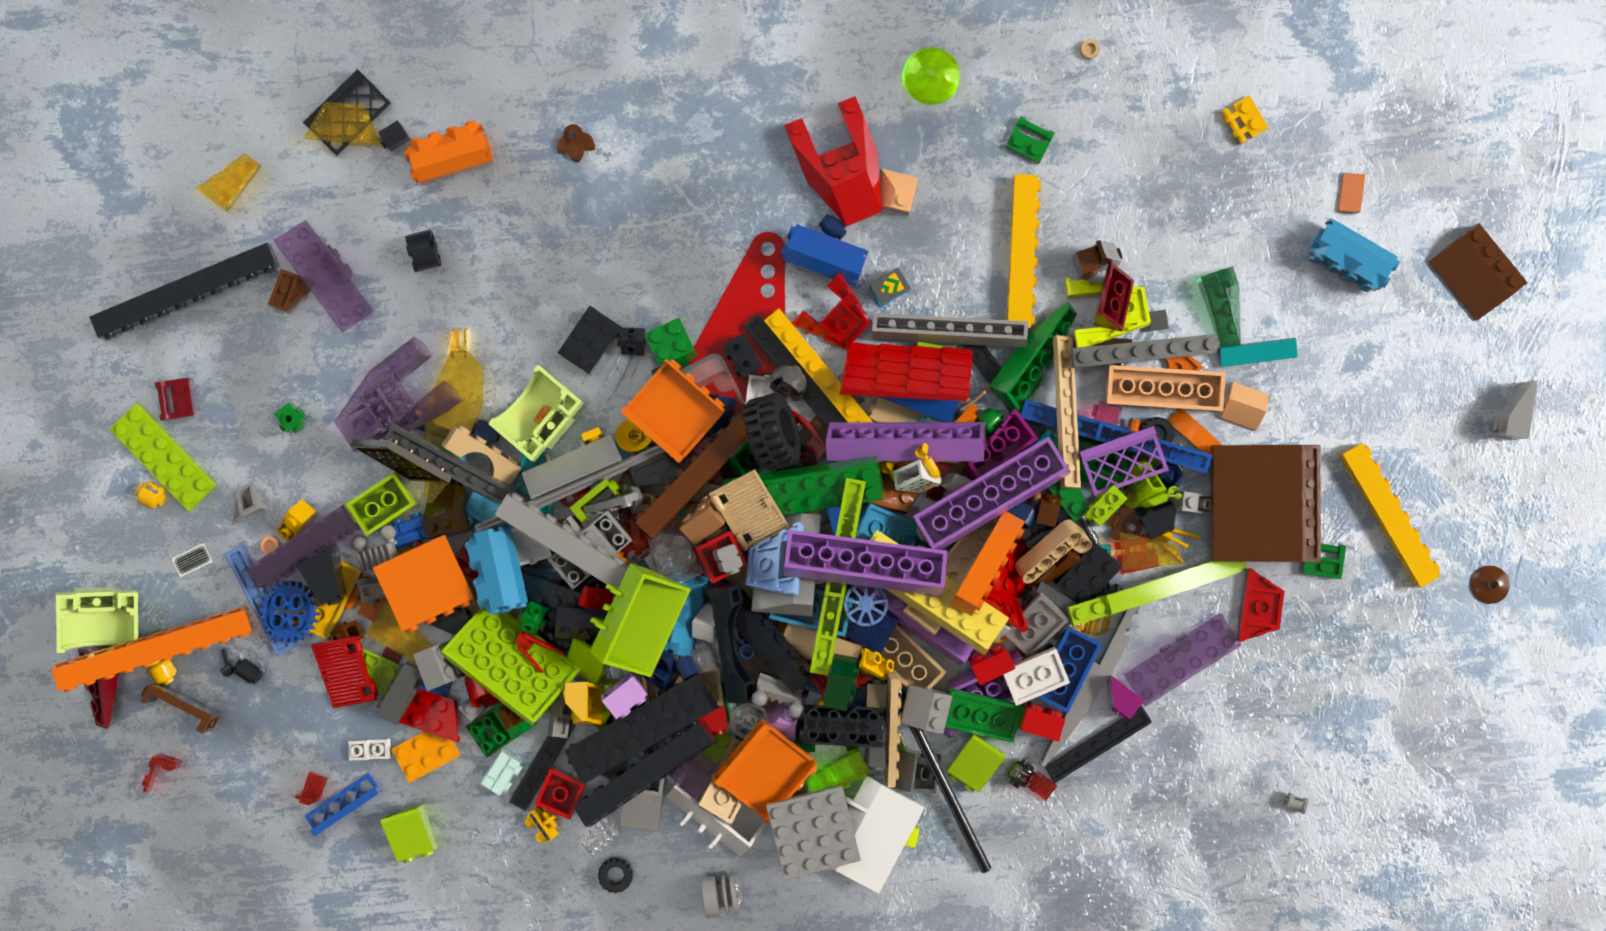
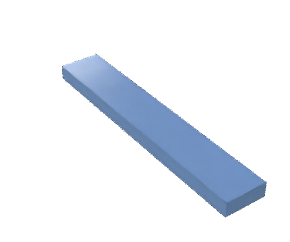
M241 545L224 555L259 623L262 625L265 620L259 619V617L264 615V612H260L259 609L264 608V605L260 602L267 600L264 594L268 593L244 546ZM281 618L278 619V624L280 625L282 623ZM265 633L277 656L295 648L294 643L277 642V638H270L272 633Z

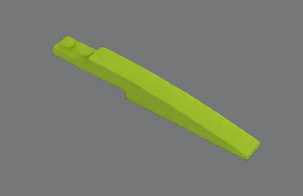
M846 478L835 536L856 537L866 481ZM829 581L826 583L810 668L811 673L827 676L829 674L847 584Z
M1209 561L1066 608L1072 626H1076L1247 570L1245 562Z

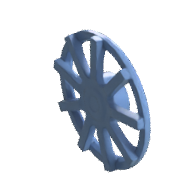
M852 586L844 598V610L848 618L860 626H872L880 622L888 609V599L885 592L881 588H876L873 594L868 596V587L864 586V596H861L856 590L860 586ZM852 591L859 598L858 601L848 599ZM880 592L883 599L874 601L873 598ZM847 603L857 604L858 606L848 611ZM884 603L883 612L875 608L874 605ZM860 610L861 614L857 621L851 614ZM872 610L880 614V617L875 621L871 614ZM864 613L868 614L870 619L869 623L861 622Z

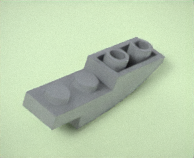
M563 692L551 705L547 736L568 737L572 710L565 703Z

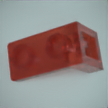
M163 753L156 754L155 757L153 756L149 762V774L144 777L142 786H144L143 792L147 793L152 790L160 765H162L161 768L164 770L173 771L180 768L182 760Z
M310 771L303 791L297 793L295 798L299 799V803L308 806L322 799L329 777Z
M1038 771L1029 782L1028 788L1046 801L1057 785Z

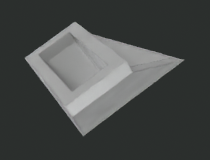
M253 482L235 490L236 501L232 525L266 509Z

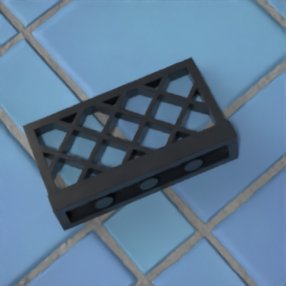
M357 69L303 123L338 156L391 102ZM363 81L369 85L370 94H358V86ZM372 89H373L378 95H372ZM348 96L356 97V108H345V99ZM358 97H370V108H358ZM372 97H381L385 104L381 108H372ZM334 110H342V121H331V113ZM345 110H356V121H345ZM358 110L370 111V119L366 122H358ZM320 123H328L329 135L320 134L315 128ZM331 123L342 124V135H331ZM345 124H356V132L353 135H345ZM331 137H342V146L338 150L331 145Z

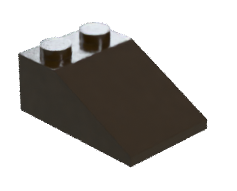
M452 478L449 483H430L423 517L426 539H436L443 535L450 537L470 531L462 483Z

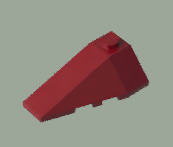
M110 646L78 648L79 657L109 648ZM119 673L115 674L113 678L107 680L103 678L97 679L95 683L85 686L86 691L89 690V693L92 695L93 700L90 701L96 726L105 729L109 728Z

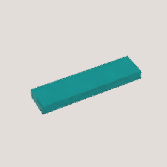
M1295 337L1219 347L1221 367L1298 357L1297 340Z

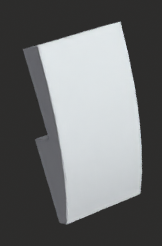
M390 739L348 741L349 761L391 758Z

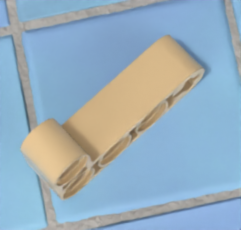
M1065 520L1015 563V569L1024 583H1031L1073 548L1078 553H1084L1091 548L1092 542L1079 525L1072 520Z

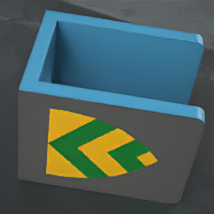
M899 267L871 282L869 286L880 307L901 297L911 289Z

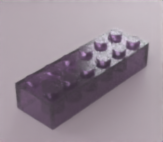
M343 504L245 569L257 588H273L275 584L280 583L279 579L288 578L296 573L297 565L328 545L340 544L344 541V536L357 533L360 530V526L346 504Z

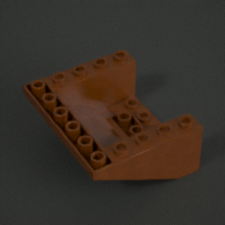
M1211 445V561L1321 562V445Z

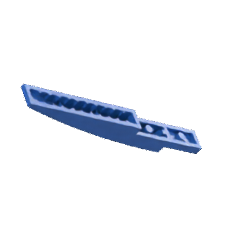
M1025 399L1021 412L1022 418L1057 428L1056 408ZM1077 414L1078 435L1106 443L1135 433V431ZM1158 439L1165 461L1207 473L1212 458L1211 454ZM1154 440L1145 441L1142 449L1153 453L1156 447ZM1142 443L1136 444L1135 446L1140 448ZM1132 446L1127 448V450L1138 452V449ZM1142 451L1140 452V454H1144L1151 457V455H1148Z

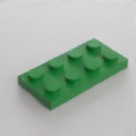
M950 688L948 694L952 695V700L945 725L946 728L1013 743L1025 708L1022 704L1016 706L1013 702Z

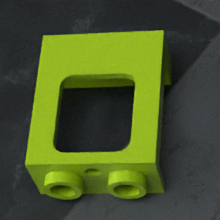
M604 479L570 507L581 523H585L592 518L589 513L585 514L583 507L589 505L608 488L615 495L622 494L620 492L621 486L615 479Z
M1113 485L1107 492L1099 494L1088 505L1089 510L1085 515L1093 526H1101L1128 498Z

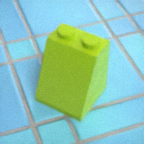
M573 638L567 658L581 668L578 674L597 685L608 673L611 666L601 663L590 652L595 640Z
M969 733L947 766L946 771L949 772L947 776L956 782L958 780L964 782V787L972 793L975 790L980 792L1006 758V755L977 734Z
M424 804L386 815L380 820L397 862L403 860V863L415 860L414 857L418 855L427 857L432 855L433 851L437 848Z

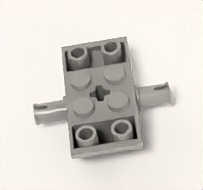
M608 510L585 529L581 528L571 515L562 522V525L567 524L574 529L573 532L577 535L583 534L587 536L593 545L597 546L598 544L606 548V553L611 556L616 555L633 541ZM557 553L548 559L572 589L576 588L591 575Z

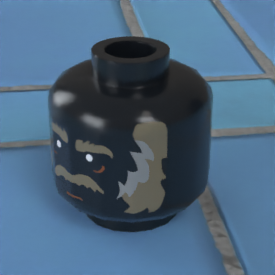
M1023 759L1015 761L1007 772V776L1010 778L1009 783L1017 789L1020 786L1027 788L1036 775L1034 767Z

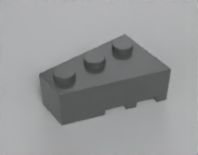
M409 661L400 665L396 672L398 676L395 681L392 680L386 689L388 691L386 697H381L376 705L379 708L376 713L395 724L399 723L423 683L418 667Z

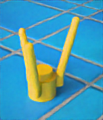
M1176 528L1171 531L1196 539L1202 538L1200 535ZM1171 532L1154 538L1156 539L1155 543L1162 546L1180 563H1183V560L1164 542L1168 543L1171 540L1185 548L1189 547L1188 544L1173 537Z

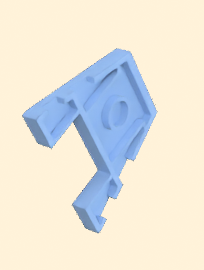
M797 522L793 524L794 527L789 529L803 531L804 525ZM784 529L773 539L768 538L749 549L746 585L748 587L798 596L799 578L788 577L782 579L784 552L789 530Z

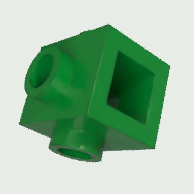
M287 403L274 413L279 421L277 424L283 432H294L296 434L304 428L303 424L307 422L304 418L306 415L300 407L296 408L293 403Z
M530 601L526 610L522 609L517 620L520 621L518 629L536 636L539 630L543 631L547 623L545 617L548 608Z

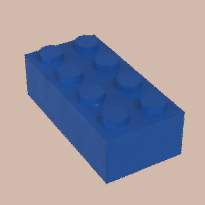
M1068 627L1057 641L1055 648L1070 683L1037 698L1068 713L1103 644Z

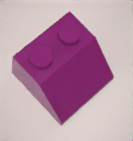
M1110 675L1107 680L1109 704L1113 706L1112 711L1123 719L1125 716L1131 719L1144 700Z

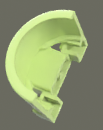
M539 365L533 370V377L520 397L504 413L489 421V425L533 462L536 461L546 448H553L575 422V419L572 417L584 404V402Z
M114 587L74 588V592L55 593L57 653H65L68 649L82 646H115L138 639L137 590H116Z

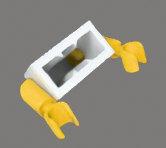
M923 443L922 449L917 445L915 453L918 458L923 460H917L897 470H893L894 462L883 461L881 471L891 475L890 478L895 482L896 490L920 493L940 486V470L931 456L927 455L929 447L926 443Z

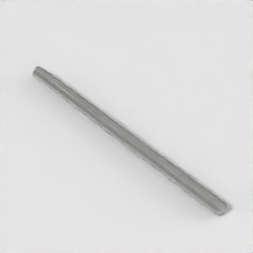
M659 445L531 500L527 504L533 503L542 508L602 482L604 479H609L625 472L631 467L666 453V451ZM495 516L476 524L474 527L476 532L494 529L507 522Z

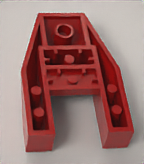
M856 96L838 103V111L852 142L818 156L802 118L784 125L807 183L846 227L882 213L878 152Z

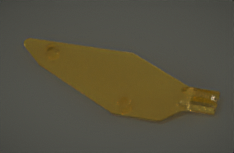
M454 328L450 329V352L425 407V440L460 459L459 456L447 450L441 444L454 425L458 428L462 425L472 432L483 407V367L469 352V328H464V346L462 329H456V346ZM425 482V501L433 503L448 483Z

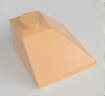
M881 169L879 176L882 209L909 215L918 178Z

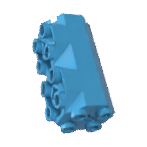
M1329 218L1324 223L1328 226L1325 229L1321 227L1310 246L1312 249L1308 252L1311 255L1309 259L1316 264L1322 263L1328 271L1334 274L1337 271L1344 274L1342 278L1345 281L1360 285L1359 289L1369 293L1370 290L1376 291L1382 287L1385 288L1390 281L1388 276L1391 271L1397 269L1400 263L1397 260L1398 256L1338 221Z
M512 526L498 527L495 530L487 529L471 535L470 540L466 541L465 547L469 554L470 568L472 571L476 570L479 573L478 578H475L473 581L478 596V606L481 609L485 608L489 615L507 613L512 609L526 608L528 600Z
M674 568L673 572L669 576L665 575V577L691 588V591L664 650L675 655L694 656L698 639L692 637V621L706 604L702 597V589L709 585L710 581L707 576L692 571L687 573L684 570Z

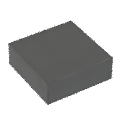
M1166 309L1149 312L1151 320L1148 326L1149 332L1169 328Z

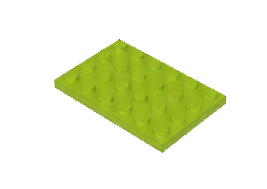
M485 608L480 609L443 648L441 654L533 726L563 692L565 683H570L580 672L581 668L563 654L534 644L530 650L526 649V651L543 670V673H540L524 654L517 650L519 645L515 641L522 632V630L518 629L520 621L509 612L489 615ZM538 635L534 636L535 638H538V639H540V640L546 642V641L543 640L540 636H538Z

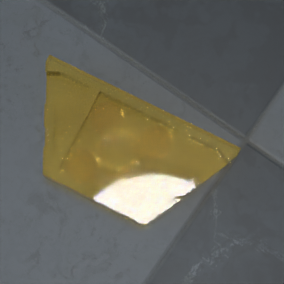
M324 101L305 134V139L380 145L379 138L364 104Z

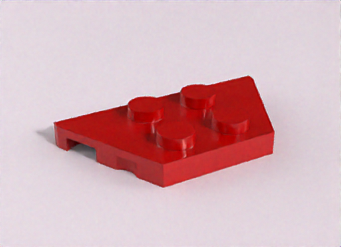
M1247 568L1238 641L1240 642L1279 630L1285 591L1252 568Z
M419 689L399 723L458 743L460 742L457 725H459L456 714L457 701Z

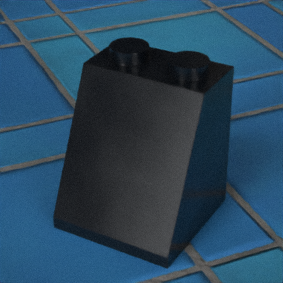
M328 545L296 566L321 606H334L343 600L342 596L346 594L338 545Z

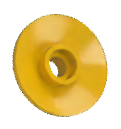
M629 419L622 422L615 432L617 445L626 452L642 451L652 442V439Z

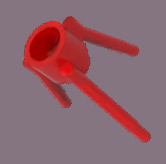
M524 631L519 634L515 641L519 645L517 650L523 653L540 673H543V670L526 649L530 650L534 644H537L560 654L564 653L563 650Z

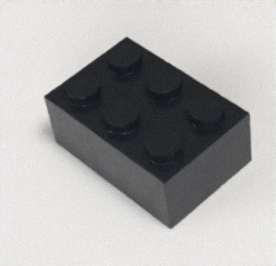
M589 305L557 353L592 376L618 335L622 332V327Z
M1091 537L1089 538L1092 542L1091 548L1084 553H1078L1081 559L1068 571L1053 580L1076 603L1094 599L1123 567Z

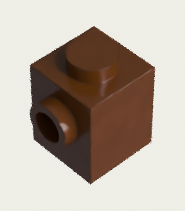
M1052 494L1041 495L1036 523L1055 527L1061 507V499Z

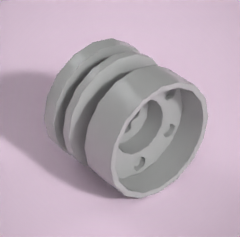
M735 873L729 874V883L726 881L725 874H722L721 884H717L715 876L702 877V893L706 918L719 917L720 907H724L727 916L730 915V906H733L734 914H740L741 894Z

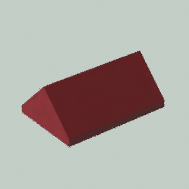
M1112 262L1108 264L1093 325L1123 331L1134 279Z

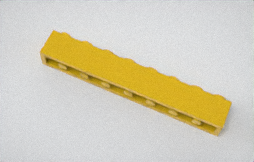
M1015 174L1013 177L1006 320L1028 321L1029 330L1035 322L1032 306H1035L1036 295H1032L1033 287H1036L1037 276H1033L1034 268H1037L1038 260L1037 257H1034V251L1038 249V238H1035V230H1039V219H1036V211L1040 210V200L1037 199V192L1041 191V181L1038 180V175Z
M780 309L764 320L847 422H873L851 395L839 394L840 381Z
M1363 443L1356 444L1338 456L1415 587L1422 588L1441 577L1439 573L1440 568L1435 561L1432 562L1429 556L1430 551L1425 544L1422 545L1419 539L1421 536L1417 529L1412 528L1409 515L1406 511H1402L1399 498L1392 494L1389 481L1382 477L1380 473L1382 471L1381 467L1376 461L1372 460L1370 456L1372 453L1369 447Z

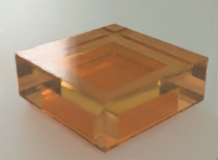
M547 404L543 405L536 415L534 422L539 425L552 407Z

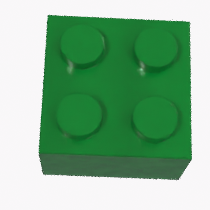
M676 318L645 333L646 339L660 367L665 363L666 359L669 361L673 359L679 365H682L698 357L680 318Z

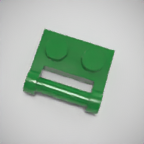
M1020 116L1005 147L1040 164L1055 132L1047 131L1025 120V117ZM1021 127L1046 138L1044 143L1020 132Z
M1321 544V551L1336 553L1337 559L1321 557V562H1303L1302 574L1342 579L1346 546L1341 544L1338 546Z

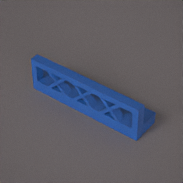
M370 772L305 815V818L313 828L310 832L314 837L382 792ZM365 779H368L373 786L368 792L360 790L361 782ZM346 792H356L353 802L344 801ZM331 802L340 803L337 813L328 812ZM316 812L324 814L323 822L319 825H316L311 817Z

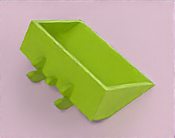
M630 563L619 587L613 584H607L605 587L611 590L610 592L616 594L611 605L604 604L603 609L608 611L605 619L591 618L590 622L595 623V626L600 628V631L590 652L603 664L651 677L691 588L652 570Z

